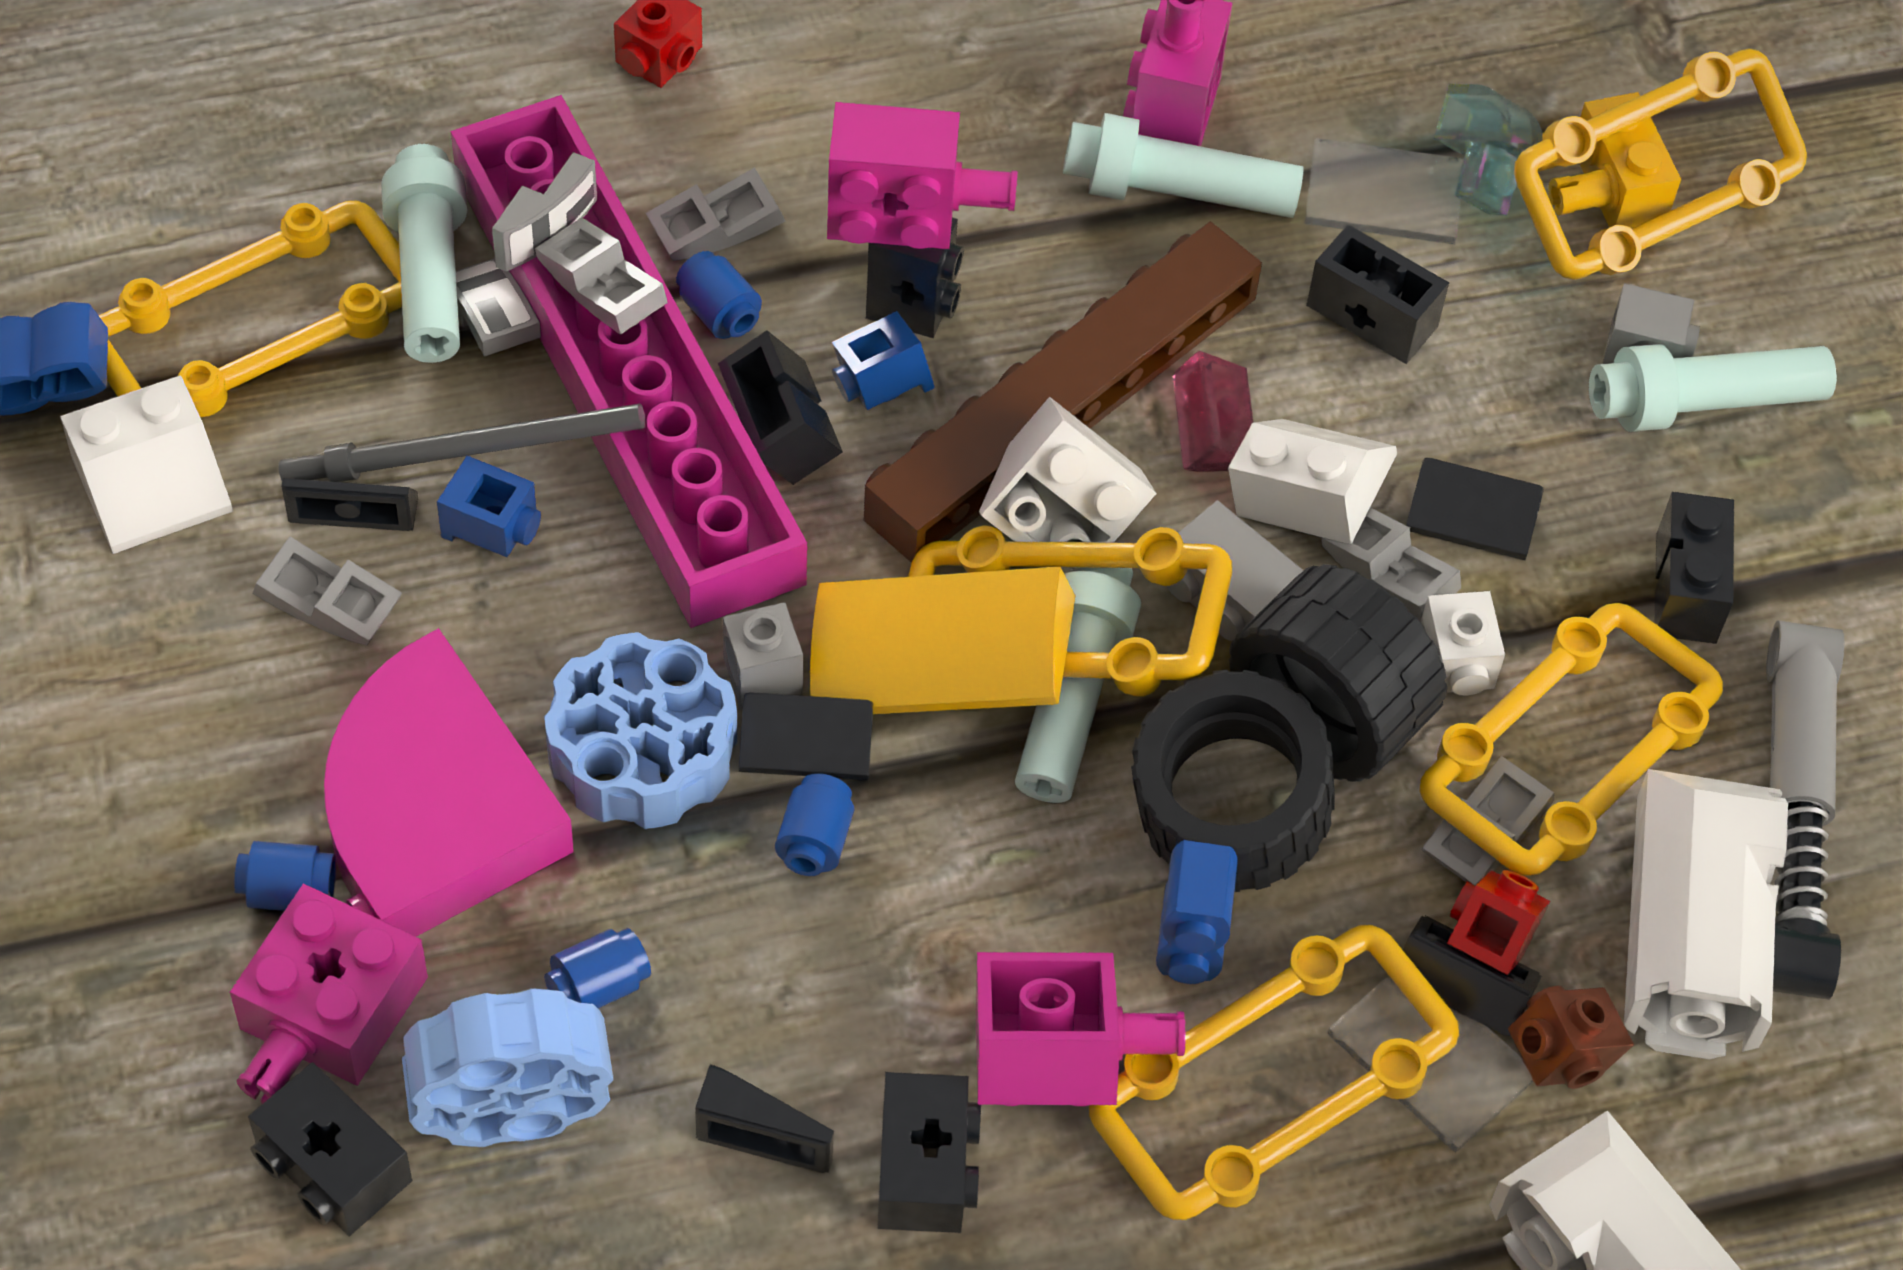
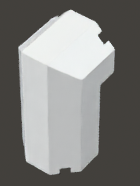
M1652 769L1647 770L1637 795L1624 1026L1634 1035L1638 1026L1646 1031L1645 1043L1655 1051L1704 1059L1726 1056V1044L1743 1040L1742 1052L1759 1048L1772 1024L1775 911L1779 886L1770 885L1775 867L1783 868L1787 850L1788 802L1785 798H1781L1782 792L1780 789Z
M1608 1111L1499 1181L1490 1202V1207L1496 1221L1506 1214L1509 1218L1513 1231L1502 1238L1509 1255L1521 1270H1741Z

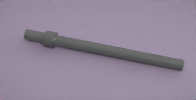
M639 403L356 448L352 442L326 446L324 453L280 460L279 475L281 481L283 478L301 480L328 478L330 482L357 480L361 472L645 428V414L642 405Z

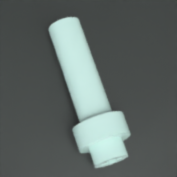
M1104 113L1101 127L1077 122L1072 123L1063 174L1090 179L1089 194L1124 200L1127 187H1134L1293 218L1302 185L1303 166L1139 135V119Z
M416 144L403 149L397 155L395 164L385 172L381 182L382 211L388 226L399 233L404 349L415 360L435 363L453 357L460 347L453 231L464 222L467 215L466 184L463 173L457 166L449 162L447 154L442 149L429 144Z
M1662 344L1623 347L1616 354L1614 363L1598 364L1593 367L1589 378V397L1593 412L1599 419L1618 418L1621 426L1628 432L1667 429L1673 424L1677 413L1828 400L1832 397L1836 387V365L1832 353L1825 346L1673 358L1670 351Z
M1076 567L1075 571L1065 573L1076 596L1067 652L1109 653L1116 644L1124 639L1133 637L1141 608V599L1130 587L1133 577L1132 568ZM1063 677L1059 704L1036 706L1015 778V785L1022 793L1031 798L1050 803H1062L1071 798L1104 678Z

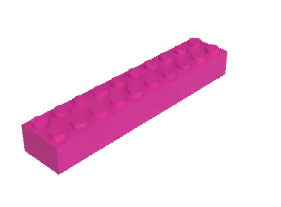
M562 95L452 130L451 140L454 165L464 175L466 198L493 250L492 228L521 186L544 194L574 152L595 161L597 201L583 218L620 241L624 260L663 283L668 303L620 335L580 304L550 274L537 257L509 270L540 322V340L578 413L639 403L642 405L645 414V428L592 436L591 438L690 628L806 586L807 541Z

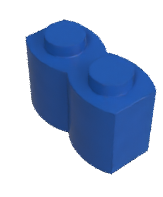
M62 302L40 311L33 317L5 316L0 318V415L26 413L40 408L49 401L66 402L88 398L98 394L107 387L108 327L89 303Z
M1183 840L1175 846L1171 853L1169 876L1164 889L1156 964L1163 975H1168L1175 981L1185 984L1211 981L1222 970L1225 943L1230 936L1238 863L1236 852L1232 847Z

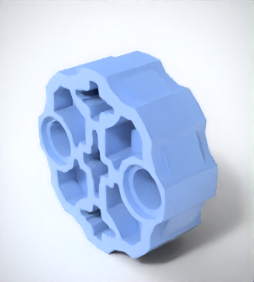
M639 632L620 634L606 638L600 648L586 656L571 658L553 680L554 697L549 712L544 716L550 769L553 778L563 782L574 794L576 807L588 816L603 823L617 819L635 822L644 829L663 827L677 823L684 812L697 804L712 802L730 778L729 762L732 749L737 744V707L735 695L730 682L718 677L708 665L707 653L695 645L680 638L660 641L649 639ZM673 681L687 682V684L682 686H672L667 683ZM660 772L669 776L666 782H662ZM601 774H611L617 776L616 778L608 781H599L593 779L594 777Z
M528 989L512 994L497 995L483 993L452 1002L445 1011L434 1017L417 1021L403 1037L405 1055L402 1057L409 1121L421 1134L437 1135L446 1138L452 1145L486 1147L502 1142H521L551 1137L562 1133L567 1126L581 1119L595 1116L610 1101L608 1085L614 1079L604 1017L594 1004L576 1002L567 998L565 993L561 991Z

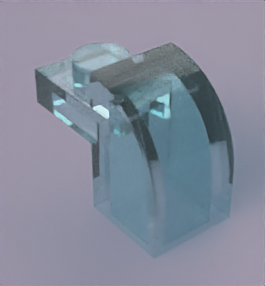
M1449 84L1434 139L1465 156L1454 196L1489 215L1507 216L1512 196L1517 186L1514 176L1515 162L1520 153L1528 147L1541 142L1543 137L1540 125L1530 111L1495 90L1479 84Z

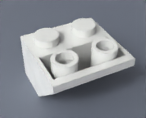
M1049 397L1009 443L979 512L982 517L1013 541L1114 543L1157 493L1138 466ZM1061 567L1065 574L1075 571L1076 567Z

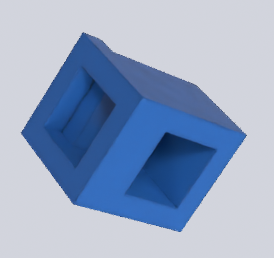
M897 311L832 342L840 366L832 369V373L842 396L847 402L859 398L865 408L869 410L883 402L891 401L900 394L917 386H920L924 393L935 388L921 342Z
M468 455L437 500L442 538L453 542L455 537H458L504 557L509 556L516 543L525 546L530 544L537 533L541 521V512L536 509L534 482Z

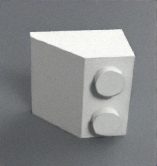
M181 375L60 416L73 463L113 554L233 512L203 422Z
M1285 419L1253 422L1228 467L1236 515L1352 544L1397 455L1396 446Z

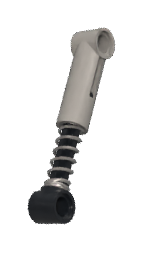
M1776 621L1769 641L1766 662L1767 681L1772 682L1770 788L1780 789L1782 792L1781 798H1785L1788 802L1787 850L1783 868L1775 867L1780 875L1775 880V885L1779 886V895L1776 900V911L1778 914L1775 918L1773 991L1830 1000L1836 989L1839 977L1841 940L1838 934L1831 933L1827 927L1826 919L1828 914L1821 909V902L1828 897V894L1821 889V883L1828 878L1826 871L1821 868V863L1828 859V853L1822 849V843L1829 836L1822 829V826L1829 824L1835 818L1837 684L1844 657V633L1841 629Z

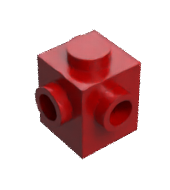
M637 0L614 22L616 63L620 64L629 74L642 77L662 88L677 72H684L693 62L696 53L703 47L702 8L688 0Z
M1491 870L1476 885L1467 881L1462 888L1449 917L1458 922L1447 943L1508 975L1523 958L1551 901L1537 894L1539 887L1530 879L1509 870H1503L1501 875Z

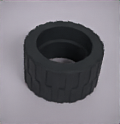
M1322 564L1320 567L1313 565L1297 575L1236 635L1229 648L1231 655L1229 658L1230 672L1248 670L1259 672V675L1270 679L1274 677L1287 683L1288 688L1295 693H1301L1310 702L1311 709L1316 715L1321 717L1326 727L1327 741L1331 744L1334 779L1337 780L1347 779L1350 782H1361L1363 779H1370L1375 776L1443 706V700L1447 696L1448 689L1447 683H1445L1447 676L1444 664L1439 657V651L1417 617H1414L1405 607L1406 605L1395 595L1393 596L1383 589L1382 585L1372 579L1361 576L1359 572L1348 568L1341 569L1335 565Z
M1228 670L1212 671L1213 674L1202 677L1195 676L1184 681L1183 685L1177 689L1169 690L1159 699L1158 705L1152 712L1149 711L1141 723L1142 729L1139 736L1135 737L1132 749L1134 765L1131 766L1140 819L1144 833H1148L1151 847L1159 858L1162 857L1169 864V867L1173 849L1183 840L1230 846L1234 849L1238 858L1234 892L1252 888L1259 890L1270 887L1271 883L1280 879L1286 880L1297 873L1301 865L1306 861L1310 862L1319 851L1318 846L1322 839L1328 835L1332 824L1331 812L1335 810L1331 744L1327 741L1326 727L1321 717L1316 715L1311 709L1310 702L1301 693H1295L1288 688L1287 683L1274 677L1270 679L1259 675V672L1243 670V672H1228ZM1228 739H1249L1267 744L1281 752L1294 765L1297 775L1296 786L1291 795L1278 809L1257 821L1241 825L1209 823L1184 810L1175 801L1172 792V782L1184 762L1195 752L1212 743Z

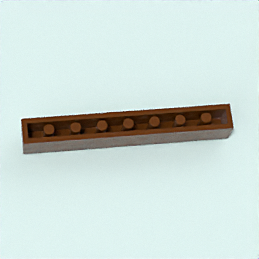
M1211 221L1193 235L1185 234L1174 242L1164 257L1151 267L1145 265L1139 268L1130 277L1126 286L1109 299L1103 297L1097 300L1088 309L1084 318L1067 331L1062 329L1055 332L1036 355L1024 364L1018 362L1009 367L1000 378L998 384L981 397L975 395L967 399L960 406L955 416L937 430L930 429L924 432L914 442L911 450L892 465L885 463L878 467L865 484L863 521L911 563L916 553L923 546L935 541H948L981 515L979 510L1009 443L1049 397L1091 429L1256 300L1262 262Z

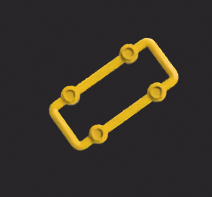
M1744 49L1728 56L1720 52H1708L1695 57L1686 65L1682 77L1587 121L1581 117L1569 116L1553 122L1547 127L1541 142L1528 147L1519 154L1514 166V176L1550 264L1556 273L1563 278L1577 280L1597 271L1606 275L1629 271L1639 262L1642 250L1736 205L1752 209L1773 202L1779 194L1781 184L1793 179L1802 172L1806 164L1807 152L1772 64L1760 51ZM1749 72L1783 152V158L1773 163L1762 159H1755L1740 164L1732 170L1726 185L1633 229L1623 225H1615L1600 230L1593 235L1587 251L1573 256L1538 174V169L1552 162L1562 167L1584 162L1594 152L1597 141L1690 98L1701 102H1708L1724 97L1733 89L1736 77Z
M348 200L324 211L309 203H299L287 210L281 220V231L162 286L147 278H137L128 282L119 295V306L100 314L99 317L108 327V338L126 329L139 334L156 332L168 323L171 308L288 253L299 258L316 257L328 248L331 241V233L350 224H356L398 283L381 291L367 283L354 284L340 298L339 311L220 368L202 360L186 364L178 376H182L199 416L206 417L217 413L224 407L227 402L228 390L345 334L359 339L373 338L381 334L389 323V313L402 308L399 242L376 211L366 203ZM108 339L107 381L116 395L121 396L142 389Z
M979 526L968 531L960 541H935L923 546L916 553L907 576L934 575L935 569L941 565L963 566L967 573L1009 570L1010 566L1139 568L1144 577L1151 583L1171 586L1181 581L1188 569H1206L1191 638L1185 654H1158L1154 645L1149 640L1141 637L1124 639L1116 644L1109 653L1067 652L1063 677L1113 679L1118 689L1123 693L1142 697L1154 692L1159 687L1161 680H1188L1201 675L1209 667L1214 655L1232 577V560L1229 554L1218 545L1184 543L1177 531L1167 527H1159L1146 532L1139 538L1137 543L1006 541L1003 534L993 526Z
M1606 604L1589 618L1570 617L1564 620L1559 625L1553 639L1552 653L1475 725L1457 723L1450 726L1444 732L1437 750V760L1425 771L1420 779L1419 791L1423 801L1430 809L1507 869L1520 875H1538L1547 870L1556 860L1570 861L1584 855L1596 834V821L1669 749L1683 750L1698 743L1709 721L1708 710L1722 695V678L1710 663L1627 604ZM1614 628H1619L1697 686L1690 693L1672 692L1664 696L1652 719L1653 729L1578 803L1563 801L1552 805L1539 830L1540 840L1531 849L1527 850L1446 787L1453 780L1468 782L1481 776L1486 770L1493 754V742L1567 673L1574 675L1583 674L1595 668L1606 648V636Z
M1358 925L1333 940L1324 936H1309L1300 940L1294 946L1287 969L1185 1032L1184 1056H1177L1176 1054H1126L1124 1071L1118 1074L1117 1105H1089V1117L1100 1136L1151 1205L1162 1216L1172 1220H1187L1199 1215L1216 1203L1225 1207H1239L1247 1204L1255 1196L1262 1173L1381 1096L1391 1099H1406L1414 1096L1422 1087L1427 1067L1445 1056L1456 1045L1459 1037V1024L1452 1010L1393 937L1384 929L1374 925ZM1365 951L1370 952L1430 1026L1432 1031L1415 1042L1403 1038H1394L1383 1042L1373 1054L1369 1072L1248 1150L1237 1145H1227L1216 1149L1206 1161L1204 1178L1184 1191L1177 1192L1117 1113L1116 1108L1135 1096L1144 1100H1159L1168 1096L1174 1090L1178 1081L1179 1068L1300 992L1311 996H1322L1332 992L1341 981L1344 964Z

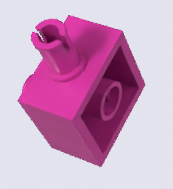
M1161 0L1158 11L1153 9L1147 10L1140 43L1147 44V47L1143 48L1141 52L1134 51L1127 85L1137 87L1136 91L1129 90L1123 113L1124 117L1139 119V135L1196 146L1202 145L1221 80L1232 2L1223 0Z
M835 102L829 153L827 239L848 241L856 244L879 243L910 246L917 249H949L953 211H959V205L1008 209V211L1015 210L1018 171L1005 172L962 168V162L957 161L960 112Z
M303 884L230 990L240 1030L265 1041L244 1073L238 1077L237 1085L254 1100L263 1091L264 1095L261 1098V1103L263 1104L288 1083L302 1060L309 1063L313 1062L317 1067L358 1086L428 978L422 939Z
M977 952L976 1054L978 1105H1117L1119 1061H1122L1123 1054H1176L1177 1056H1184V1011H1177L1176 1013H1123L1122 1006H1117L1114 953Z

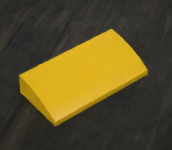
M1060 566L819 583L811 640L810 696L869 700L874 704L873 714L1059 704L1076 596Z

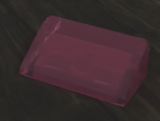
M1198 350L1173 375L1183 468L1193 472L1229 471L1228 467L1253 423L1247 368Z

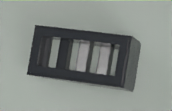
M710 1064L695 1106L696 1138L698 1140L816 1172L829 1173L833 1161L834 1130L731 1072Z

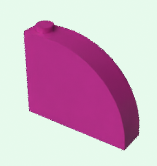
M439 628L409 644L387 660L368 678L353 697L342 715L332 738L324 779L325 808L336 862L343 881L352 896L346 900L348 905L417 937L574 852L570 817Z

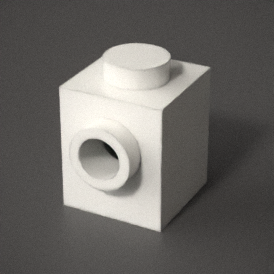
M1490 591L1428 596L1421 624L1425 627V631L1430 639L1434 641L1439 651L1440 660L1444 664L1447 676L1445 679L1448 688L1447 693L1454 692L1458 695L1468 696L1487 689H1494L1505 652Z

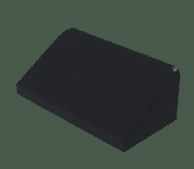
M1424 458L1406 526L1410 527V532L1526 561L1544 489L1538 484L1433 458Z
M287 478L282 480L281 487L287 518L290 523L413 531L418 504V492L410 487Z
M745 693L742 712L739 772L795 776L826 774L841 779L869 780L873 702L862 699Z
M1426 915L1425 917L1421 916L1403 948L1405 954L1448 1007L1505 1036H1511L1508 1027L1524 1013L1527 1002L1533 996L1542 977L1539 975L1540 973L1518 963L1507 975L1448 944L1447 942L1454 929Z

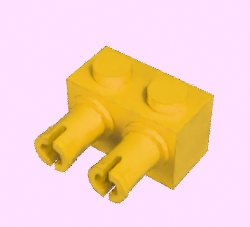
M1635 92L1584 102L1580 117L1587 121L1639 97L1640 94ZM1651 117L1597 141L1592 155L1584 162L1579 163L1584 174L1551 179L1548 194L1552 206L1555 205L1554 212L1558 216L1578 210L1600 207L1609 227L1623 225L1633 229L1671 211L1681 177ZM1544 133L1530 135L1528 147L1541 142ZM1552 162L1539 168L1538 172L1558 167V165Z

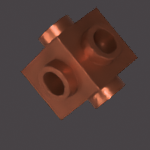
M1552 986L1541 990L1528 1000V1009L1508 1027L1536 1087L1567 1084L1568 1088L1576 1089L1589 1085L1599 1079L1606 1070L1634 1046L1605 987L1565 990L1563 986Z

